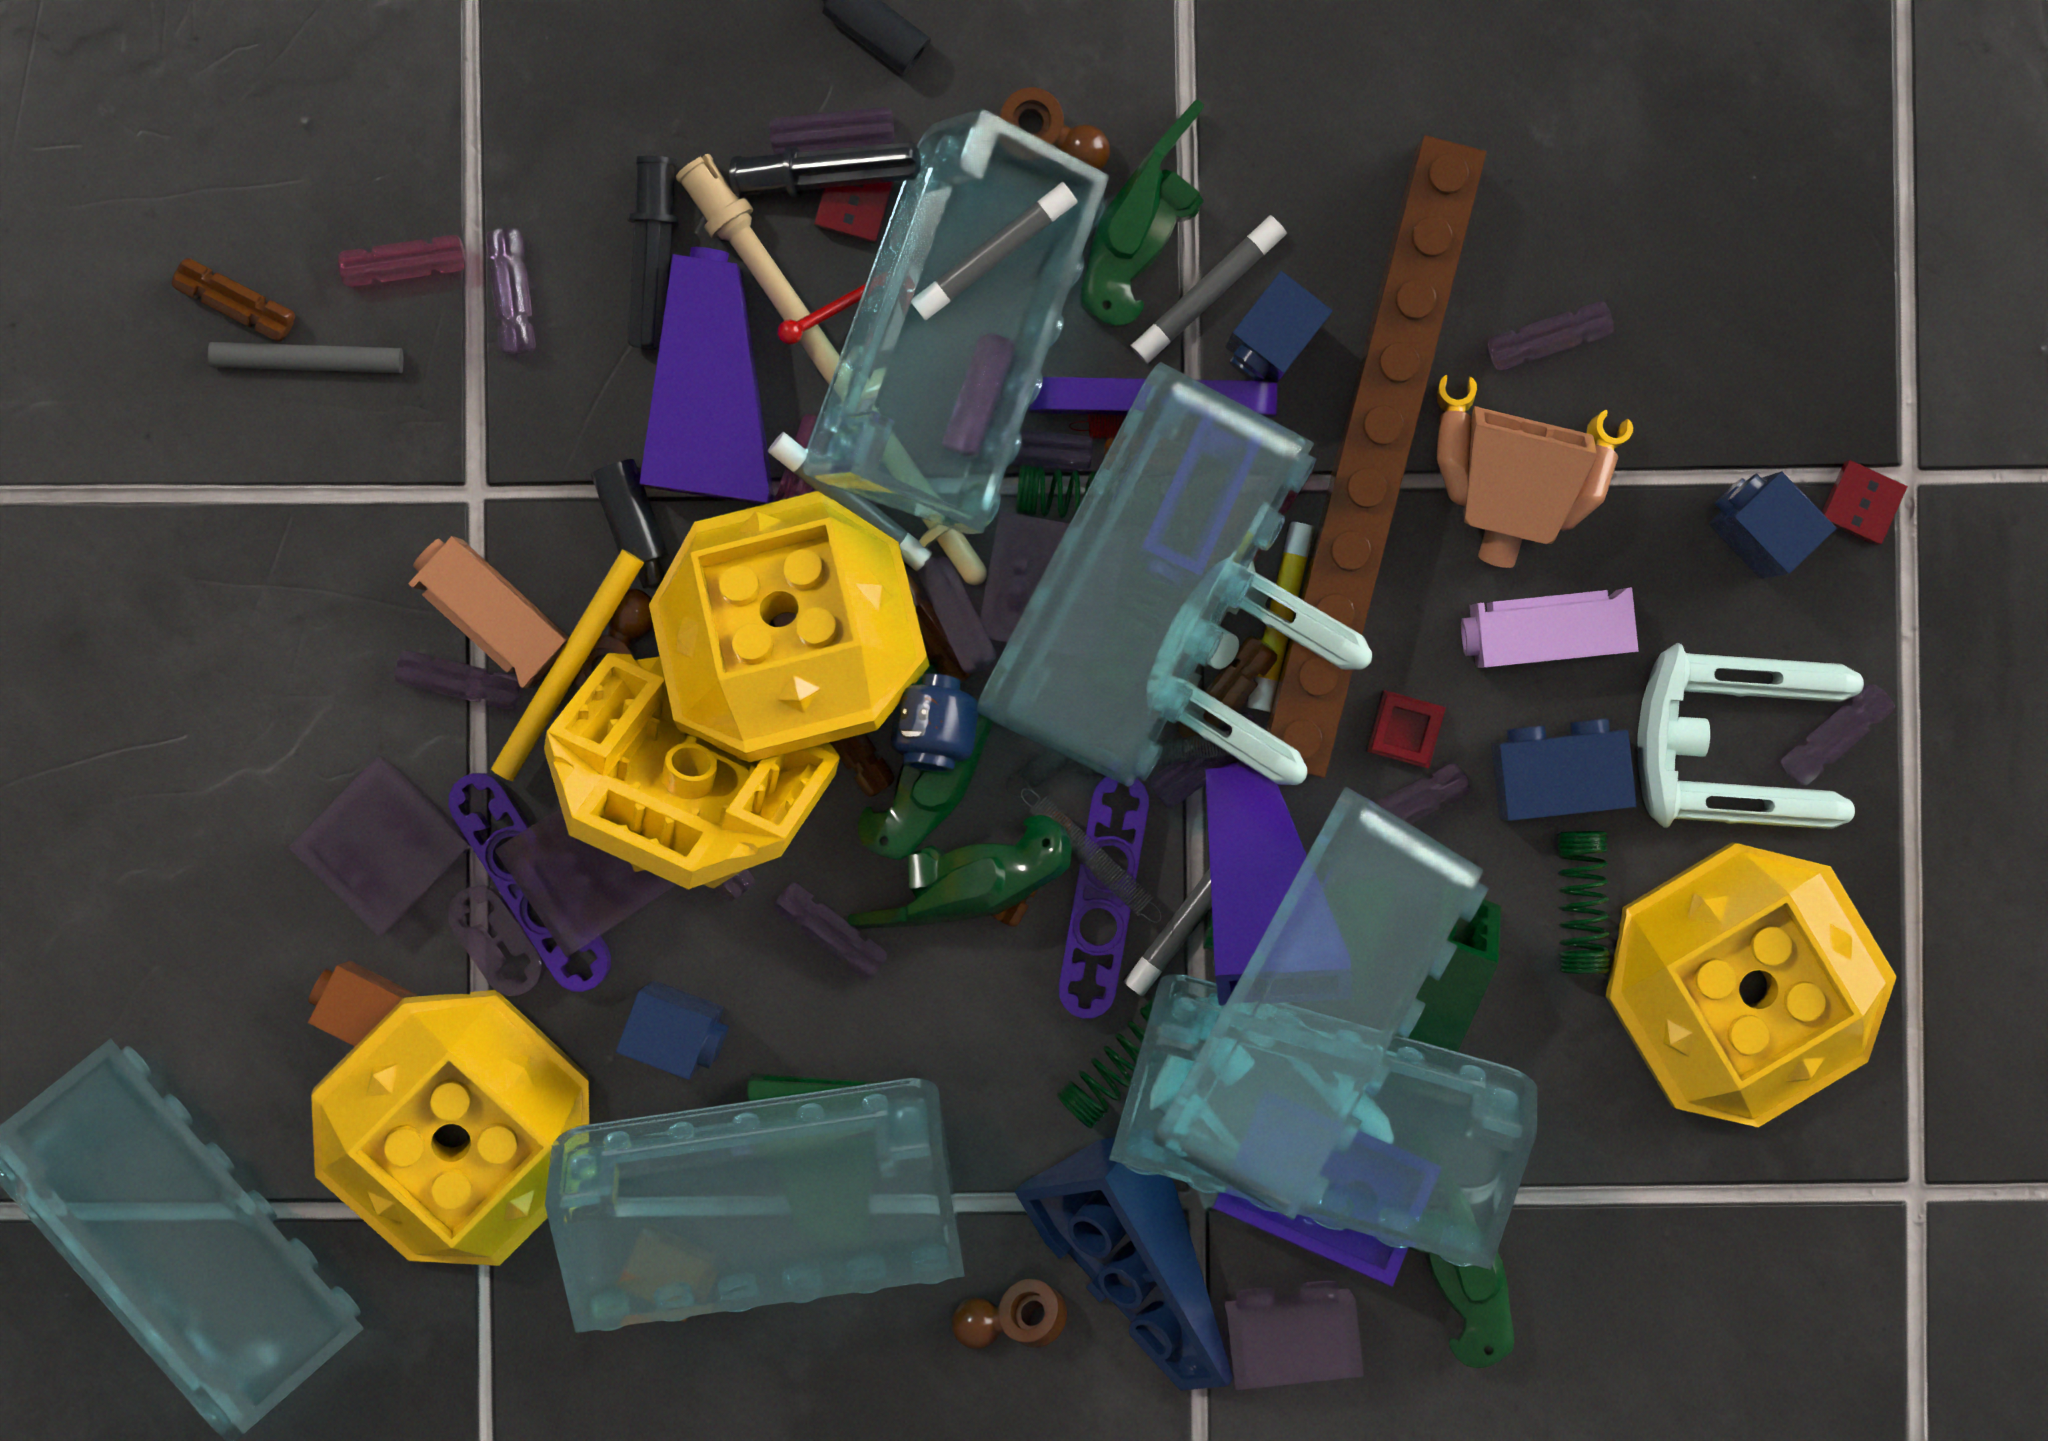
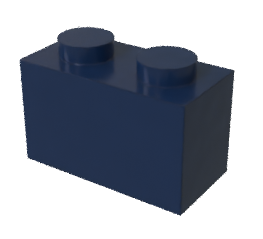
M1280 271L1232 332L1225 348L1233 353L1229 363L1250 381H1263L1265 378L1269 382L1278 383L1333 310L1283 271Z
M1783 471L1762 478L1756 473L1747 480L1744 478L1739 479L1714 503L1721 512L1708 523L1760 579L1791 573L1837 529Z
M1609 718L1570 722L1571 735L1546 737L1545 725L1507 729L1508 742L1491 743L1499 819L1512 821L1637 807L1628 730H1610Z
M653 980L638 991L616 1053L690 1080L701 1067L710 1069L713 1061L716 1062L729 1030L728 1025L719 1022L725 1007Z

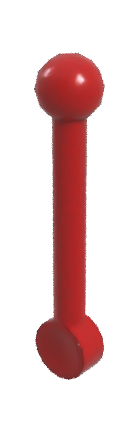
M883 272L859 288L798 321L792 319L783 321L778 327L779 339L788 345L797 343L801 340L804 331L859 301L880 293L889 287L892 281L887 273Z

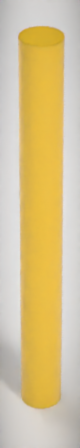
M621 550L491 767L493 772L506 780L514 781L643 566L644 561L626 550Z

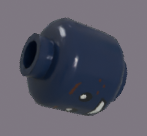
M923 674L921 685H911L905 689L894 711L890 739L892 748L904 756L903 764L905 766L931 772H953L955 763L963 762L970 758L974 747L979 703L970 694L959 690V679L940 674Z

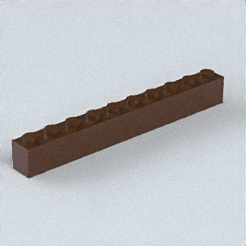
M1426 135L1423 136L1415 148L1299 597L1301 600L1361 635L1364 630L1487 153L1485 150ZM1289 638L1272 710L1269 713L1265 730L1301 754L1307 766V774L1325 778L1353 670L1340 669Z

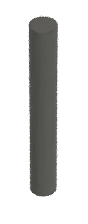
M210 342L208 347L209 366L213 368L402 373L404 363L402 348Z

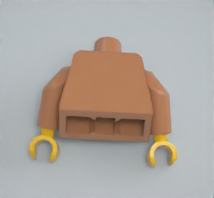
M1447 375L1442 377L1436 396L1439 406L1445 412L1439 417L1437 462L1449 498L1457 505L1463 507L1464 523L1485 529L1478 554L1481 560L1498 567H1514L1523 539L1543 544H1552L1560 530L1573 529L1604 502L1618 460V455L1614 449L1627 441L1633 433V425L1629 419L1620 424L1617 438L1608 436L1603 429V421L1607 416V410L1591 419L1587 427V433L1474 406L1471 419V416L1465 412L1473 405L1477 392L1476 381L1469 376L1467 384L1468 396L1456 400L1448 396L1446 392Z

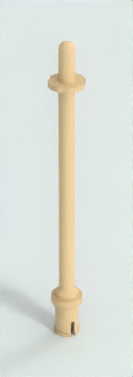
M705 154L702 158L700 156L681 169L676 175V179L684 186L708 221L704 228L710 237H719L720 240L729 241L784 321L789 319L798 321L809 315L808 309L751 229L752 217L750 214L753 212L752 206L746 198L738 199L736 194L733 193V190L713 163L711 155ZM817 324L804 331L799 343L929 530L919 540L922 546L925 548L937 541L964 581L973 586L982 584L987 577L986 567L958 527L969 518L965 510L956 511L951 515L948 513L819 325Z

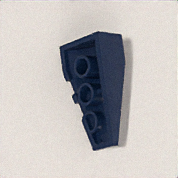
M1145 1132L1098 1140L1022 1183L1014 1191L1044 1243L1059 1259L1067 1253L1092 1279L1086 1286V1289L1099 1303L1108 1298L1131 1321L1129 1335L1180 1391L1227 1387L1233 1379L1176 1186Z

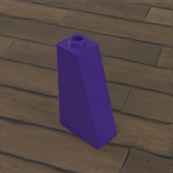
M691 247L690 257L675 254L672 257L639 484L649 489L758 505L772 503L774 496L743 272L737 263L728 262V252L705 247Z
M1242 762L1231 763L1222 768L1205 769L1214 962L1218 1005L1350 998L1348 954L1278 784Z

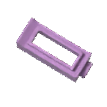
M1632 587L1616 590L1610 596H1608V590L1490 602L1486 603L1487 612H1485L1484 603L1469 605L1471 617L1461 619L1465 656H1475L1476 668L1639 652Z

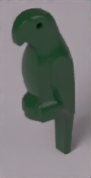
M1195 100L1157 142L1099 220L1091 246L1087 270L1080 290V306L1091 318L1103 326L1111 328L1125 327L1136 320L1143 310L1144 302L1143 300L1135 301L1132 294L1131 281L1151 266L1162 253L1172 235L1176 222L1194 219L1199 212L1200 206L1204 203L1200 192L1177 173L1167 169L1161 172L1159 169L1162 160L1202 112L1204 104L1200 100Z
M1002 653L982 711L977 719L974 747L970 758L966 761L955 763L953 772L919 770L905 766L902 763L896 782L894 805L880 812H874L871 806L866 807L862 811L858 820V835L862 844L872 853L899 861L906 858L918 848L964 799L998 712L1014 660L1011 653Z
M1036 815L1024 820L1023 825L1027 829L1016 845L980 843L961 847L947 854L931 845L914 851L912 855H908L909 889L912 890L916 900L906 907L850 914L848 916V924L858 929L908 927L999 914L1018 904L1040 887L1058 878L1070 867L1072 853L1070 837L1064 826L1057 820L1044 815Z
M1414 1131L1410 1134V1138L1423 1159L1441 1166L1436 1180L1446 1194L1448 1205L1446 1207L1444 1203H1441L1423 1212L1409 1249L1425 1253L1429 1271L1438 1290L1449 1305L1464 1319L1463 1329L1458 1339L1450 1337L1448 1340L1449 1347L1454 1356L1469 1367H1490L1512 1352L1514 1345L1508 1284L1503 1261L1451 1174L1420 1131Z

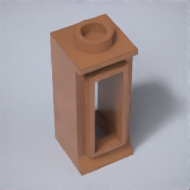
M451 536L446 543L437 539L419 555L413 564L418 573L408 584L412 588L426 590L422 596L507 673L516 672L519 686L522 688H533L553 666L569 636L463 539Z

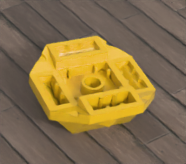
M819 491L694 522L649 603L670 707L677 729L697 739L702 738L714 746L748 762L878 730L899 704L905 689L911 686L912 683L915 684L929 667L899 542ZM790 612L797 614L796 618L786 626L773 627L769 625L771 620L781 613Z
M617 653L606 654L547 730L544 746L569 835L629 862L635 872L647 870L688 890L700 885L714 889L745 869L781 857L835 777L840 759L832 745L825 743L748 762L714 746L702 738L697 739L677 729L673 720L660 657L634 660L631 654Z
M1731 842L1623 907L1618 930L1619 937L1611 965L1606 998L1672 1107L1760 1127L1869 1061L1897 976L1831 866ZM1760 970L1767 982L1765 995L1754 1004H1745L1740 996V983L1748 973Z
M498 990L470 992V994H444L403 998L312 1091L315 1177L408 1261L500 1266L590 1176L588 1074ZM455 1124L464 1128L470 1137L461 1146L446 1147L436 1140L434 1133L444 1125Z

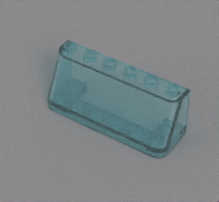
M981 108L934 123L920 139L917 147L920 153L921 171L914 180H907L902 184L806 448V458L803 464L804 473L822 483L966 534L983 533L985 526L993 520L998 511L1001 500L998 490L1006 467L1015 459L1020 449L1022 436L1019 430L1028 406L1035 401L1042 387L1043 376L1040 371L1048 348L1055 343L1061 333L1064 322L1061 312L1069 289L1075 285L1083 271L1084 257L1082 252L1090 230L1097 225L1103 214L1105 199L1102 196L1109 179V175ZM1061 182L1066 184L1078 200L1077 204L928 320H924L911 303L916 295Z
M1162 362L1157 364L1141 387L979 699L977 712L997 724L1125 786L1133 785L1137 777L1145 781L1161 756L1163 747L1155 742L1167 720L1175 724L1182 716L1192 697L1193 689L1187 687L1186 684L1197 663L1207 666L1221 643L1224 632L1216 627L1228 605L1237 609L1253 582L1254 574L1247 571L1258 548L1268 551L1283 526L1285 516L1279 514L1278 511L1289 490L1298 493L1312 472L1316 458L1309 455V452L1314 442Z
M1345 787L1151 1142L1292 1220L1295 1219L1300 1209L1312 1215L1330 1182V1179L1320 1174L1332 1150L1344 1156L1362 1123L1360 1119L1352 1116L1354 1109L1364 1092L1373 1097L1377 1096L1394 1064L1393 1061L1383 1057L1396 1033L1406 1039L1409 1037L1426 1005L1415 998L1425 978L1429 975L1439 980L1457 948V945L1447 940L1457 919L1461 917L1471 922L1489 887L1478 882L1483 869L1370 799Z
M1171 974L1159 980L1109 1160L1122 1163L1129 1170L1138 1174H1160L1185 1181L1192 1188L1204 1193L1223 1192L1250 1200L1256 1207L1266 1211L1278 1212L1285 1210L1306 1216L1329 1229L1343 1230L1347 1228L1372 1235L1391 1247L1407 1248L1410 1246L1438 1254L1442 1259L1453 1265L1463 1267L1476 1265L1491 1270L1537 1136V1086L1524 1073L1505 1065L1284 1002L1218 1005L1216 983L1188 975Z
M110 1038L0 1125V1185L210 1426L226 1441H236L364 1329L356 1320L361 1311L354 1300L341 1287L336 1285L330 1290L314 1272L319 1267V1263L312 1252L299 1239L294 1237L288 1242L272 1224L277 1219V1215L270 1204L255 1190H251L246 1194L231 1177L235 1167L222 1149L213 1142H209L204 1146L189 1129L193 1119L181 1102L171 1094L162 1098L147 1081V1078L152 1074L139 1054L129 1046L120 1050Z
M900 1079L583 1125L564 1132L552 1145L545 1207L576 1333L592 1330L612 1331L633 1324L661 1320L674 1322L689 1316L724 1311L743 1312L758 1306L786 1302L806 1303L827 1296L855 1292L868 1294L883 1288L918 1283L937 1284L946 1279L965 1277L964 1258L939 1090L934 1083L925 1079Z

